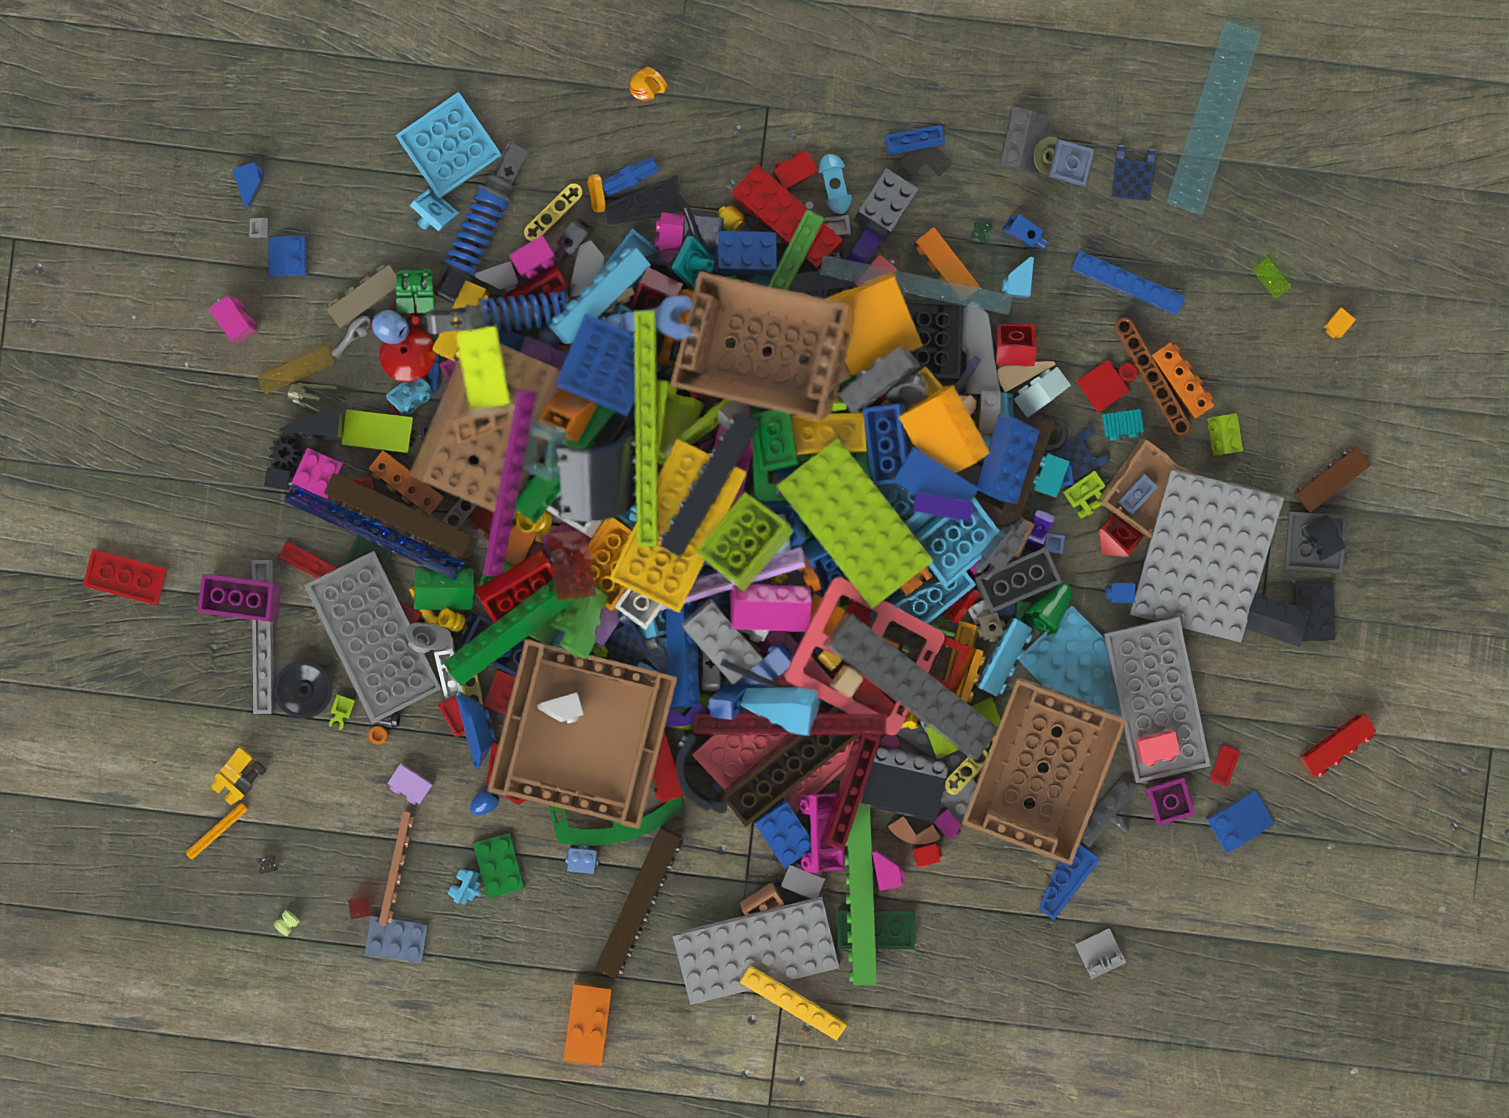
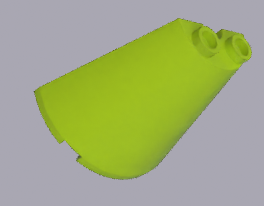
M656 380L657 463L664 465L680 433L693 426L705 404L694 398L679 396L676 394L677 387L671 386L669 382Z

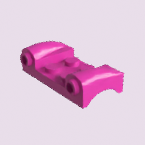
M837 793L804 795L800 800L799 807L802 813L811 815L812 853H805L801 861L805 872L821 873L823 871L845 870L844 849H837L820 843Z

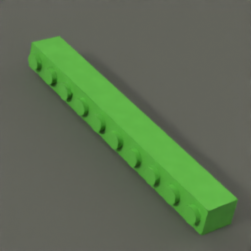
M859 804L846 844L848 846V854H845V866L849 865V873H845L846 885H849L850 892L846 893V904H850V912H847V923H851V931H847L848 943H852V950H848V961L852 962L853 970H849V981H853V985H877L870 807Z

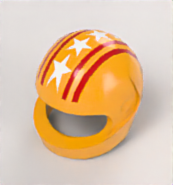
M646 67L632 76L629 88L636 99L650 101L654 99L656 93H663L667 89V83L657 71L651 67Z

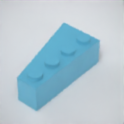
M966 572L947 588L935 576L923 582L922 585L907 596L902 592L901 595L888 600L893 606L929 624L976 584Z

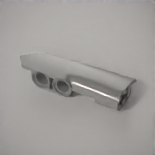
M591 240L579 247L569 296H578L580 291L588 287L603 267L604 256Z
M972 301L963 308L962 350L965 354V370L975 356L981 359V362L964 387V394H980L981 391L1000 392L989 314Z

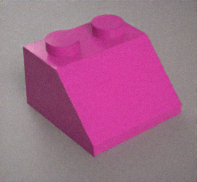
M872 849L879 890L901 887L902 881H905L903 869L899 868L898 864L876 849Z

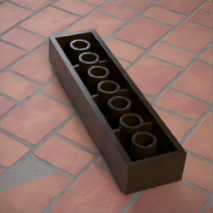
M336 473L332 474L324 491V494L329 496L327 500L341 506L345 503V508L358 514L360 511H363L362 516L375 522L377 519H380L379 524L391 529L397 527V532L410 538L413 534L415 535L414 540L428 545L430 542L432 543V548L443 553L447 550L449 551V556L463 561L464 558L469 560L477 544V538Z
M830 704L818 714L849 713ZM791 735L719 794L746 827L860 735Z
M663 826L660 827L597 962L596 970L613 978H616L618 974L622 975L627 964L624 960L626 957L630 958L635 947L632 943L634 939L638 941L643 929L640 927L641 923H646L651 910H648L650 904L654 906L659 896V893L656 891L658 887L662 888L667 876L664 875L666 869L671 870L675 858L672 856L674 852H679L683 841L680 840L682 835Z

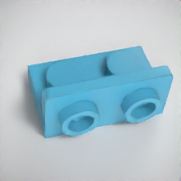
M422 378L414 382H401L386 394L387 400L399 410L401 416L406 417L433 396L429 384Z

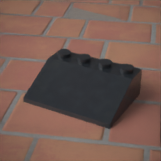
M906 299L905 304L922 343V347L910 351L920 366L909 375H916L926 366L936 379L959 380L963 301Z
M879 745L860 805L936 822L949 761Z

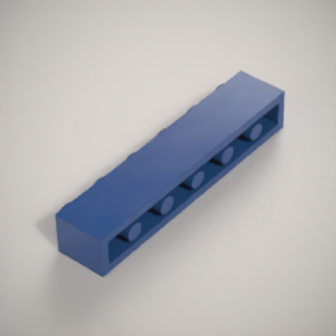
M1081 251L1077 253L1070 269L1075 273L1175 316L1179 313L1186 297Z
M696 600L684 603L680 613L670 608L666 609L668 675L677 677L670 707L687 708L699 706L697 643L684 630L681 624L696 611Z

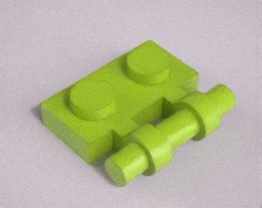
M1093 471L1065 490L1063 494L1073 508L1079 504L1082 506L1083 509L1077 512L1080 519H1082L1086 515L1090 516L1093 514V511L1102 505L1097 500L1102 495L1100 490L1106 486L1096 471ZM1095 495L1097 499L1088 505L1085 500Z

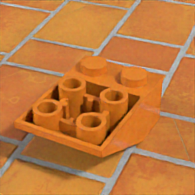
M563 389L546 404L537 422L549 432L578 442L598 404Z

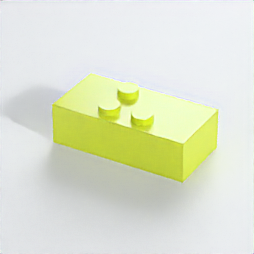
M490 327L457 333L470 410L510 404L497 328Z

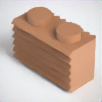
M772 882L740 902L745 916L778 908L784 904L780 892Z

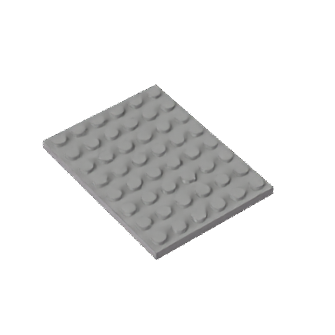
M1171 469L1136 588L1135 603H1132L1129 612L1130 615L1153 621L1178 616L1180 617L1182 628L1241 642L1248 621V613L1257 591L1281 510L1283 496Z

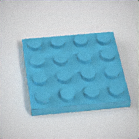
M459 92L395 135L439 199L502 156Z

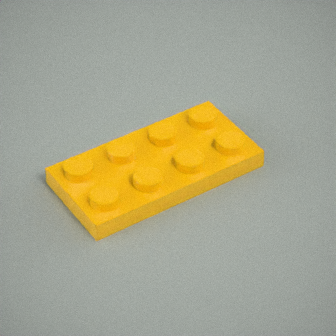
M863 413L829 414L824 420L792 415L798 455L818 454L837 438L849 453L866 452Z

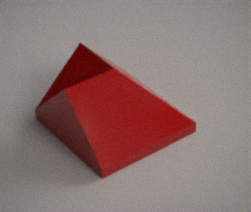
M1114 513L1096 531L1100 535L1102 554L1128 557L1144 538L1138 530Z

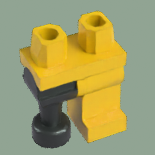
M242 747L235 751L233 756L217 773L216 779L211 785V788L217 793H220L224 787L230 790L229 794L224 798L230 805H233L239 799H243L251 790L252 783L259 774L264 775L267 771L263 765L255 760L251 765L253 769L246 776L241 772L254 759Z

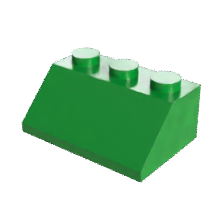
M415 569L414 610H443L445 608L451 610H472L474 569Z

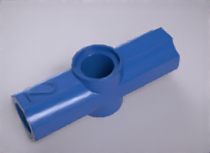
M650 157L636 165L632 164L621 169L617 174L603 180L602 186L607 197L625 188L629 189L640 184L642 180L658 173L659 170L653 157Z

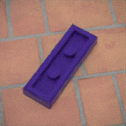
M916 492L913 512L970 522L974 502Z

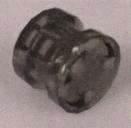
M275 855L256 859L260 865L259 874L278 870V866L274 861L276 859Z

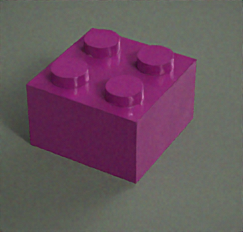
M1183 777L1145 787L1156 825H1163L1195 815Z

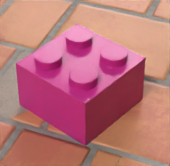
M307 448L292 483L328 499L329 496L324 494L330 478L333 473L340 475L345 464Z

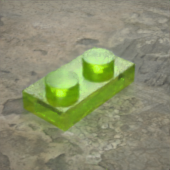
M1268 257L1252 269L1275 299L1291 288V285Z

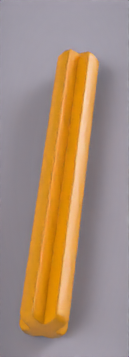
M243 803L235 807L186 851L187 856L190 859H194L248 811L247 807Z

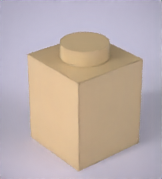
M843 666L830 685L844 696L851 697L864 678L859 675L860 671L855 667Z

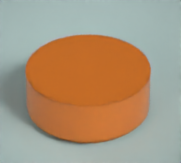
M381 725L372 727L368 733L369 740L376 745L383 744L388 738L387 729Z

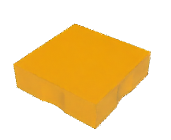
M892 271L869 280L857 288L845 290L823 299L849 305L851 309L852 334L845 358L850 375L871 368V364L879 358L884 359L899 346L907 347L909 351L922 347L921 340Z

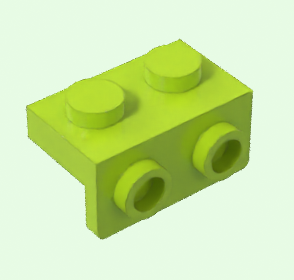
M1237 413L1208 418V429L1210 431L1211 447L1214 456L1243 451Z

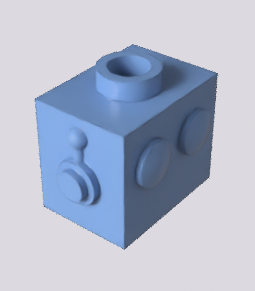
M586 845L570 847L568 857H566L567 871L594 874L595 867L598 866L599 862L597 860V849H589V846Z

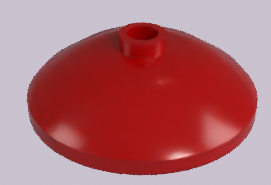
M409 326L410 331L405 340L397 344L385 342L381 344L379 351L381 366L394 380L400 382L420 380L430 372L435 363L436 352L432 349L435 344L433 339L425 330L416 326ZM404 328L400 331L398 336H400L403 333ZM404 348H407L408 351L405 354H403L402 350Z

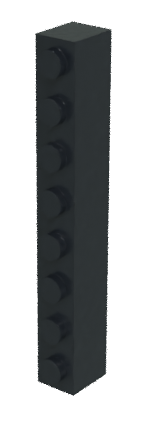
M740 411L738 414L734 413L729 421V424H731L728 431L724 430L719 438L721 443L718 448L714 447L709 454L711 458L707 465L704 463L700 469L699 474L701 476L699 480H694L689 488V491H691L688 498L684 497L679 505V508H681L678 515L674 514L669 522L671 527L668 532L664 531L659 538L661 542L659 546L679 558L684 554L760 426L759 422Z

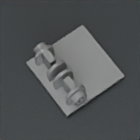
M1110 928L1075 944L1091 979L1126 963Z

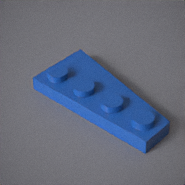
M1079 844L1071 865L1061 861L1058 862L1039 910L1054 921L1100 859Z

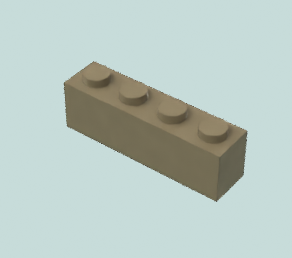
M390 265L380 266L375 270L376 274L371 278L369 276L365 277L359 282L361 285L356 289L354 287L348 289L344 293L345 297L340 300L337 298L328 304L329 308L326 310L340 329L348 326L357 317L363 315L396 291L397 274Z

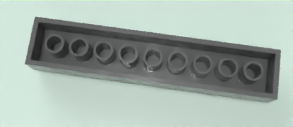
M844 614L824 642L823 646L849 666L858 669L862 676L969 758L978 760L997 733V726L853 615Z

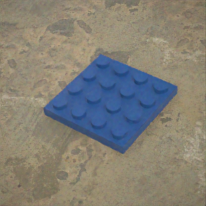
M585 314L555 385L627 416L636 396L635 335Z

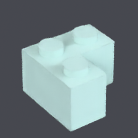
M1058 367L1052 371L1047 369L1040 377L1038 376L1030 382L1031 387L1026 385L1018 391L1020 395L1014 400L1028 418L1071 385Z

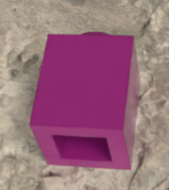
M947 808L937 815L936 822L934 823L947 839L949 837L955 838L961 832L960 828L962 825Z

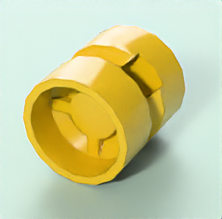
M546 510L535 524L518 512L516 516L517 526L521 531L527 533L545 531L552 524V514Z

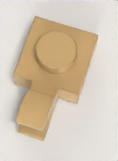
M632 287L627 288L604 312L609 313L613 311L615 304L618 302L624 304L630 301L629 296L635 294Z

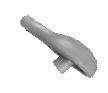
M359 316L351 323L344 339L332 351L333 356L341 357L343 351L352 341L367 334L366 331L369 328V324H371L369 316Z

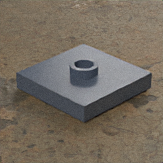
M1057 139L1048 177L1085 187L1095 149Z

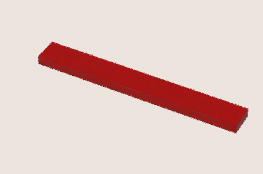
M287 540L278 555V558L315 578L338 569V567ZM398 600L409 624L417 623L421 612Z

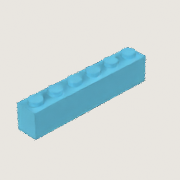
M625 248L619 254L620 257L616 261L610 262L603 274H598L592 280L593 283L589 287H585L580 291V296L576 300H572L566 305L567 309L563 313L557 314L552 319L553 322L549 327L563 343L571 344L574 341L585 314L597 318L650 266L649 262L637 248Z

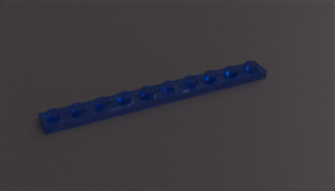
M294 485L285 497V502L453 580H456L464 569V562L297 485Z

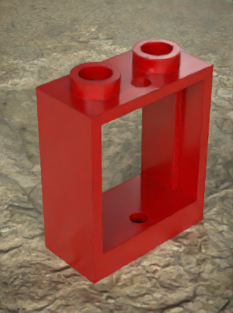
M944 635L943 644L960 651L961 655L948 682L933 675L931 676L949 690L957 692L976 650ZM929 650L924 659L926 662H928L932 654V652ZM936 654V656H935V658H934V660H933V662H932V666H933V664H934V662H935V660H936L938 654Z

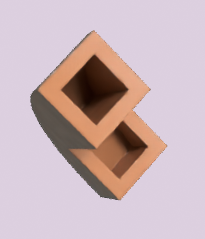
M904 815L887 825L898 838L909 843L928 844L940 839L932 824L915 834Z

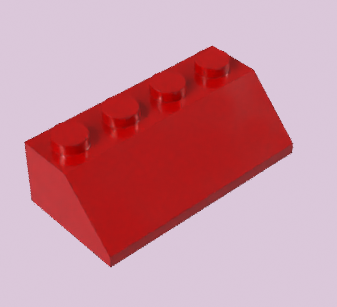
M1359 712L1298 757V759L1312 777L1318 776L1319 778L1328 771L1326 768L1330 765L1336 766L1339 764L1345 754L1348 753L1350 755L1354 753L1360 743L1370 741L1374 737L1372 734L1376 730L1365 713Z

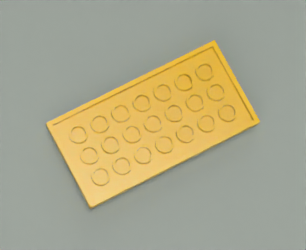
M677 439L657 479L658 546H637L636 522L609 579L680 613L705 561L695 551L729 512L747 472L737 467L734 468L684 554L679 558L659 546L661 543L659 538L664 531L668 532L671 527L669 522L674 514L678 515L681 510L679 508L681 501L684 497L688 498L691 493L689 491L691 484L694 480H699L701 476L699 474L700 469L704 463L707 465L711 458L709 454Z

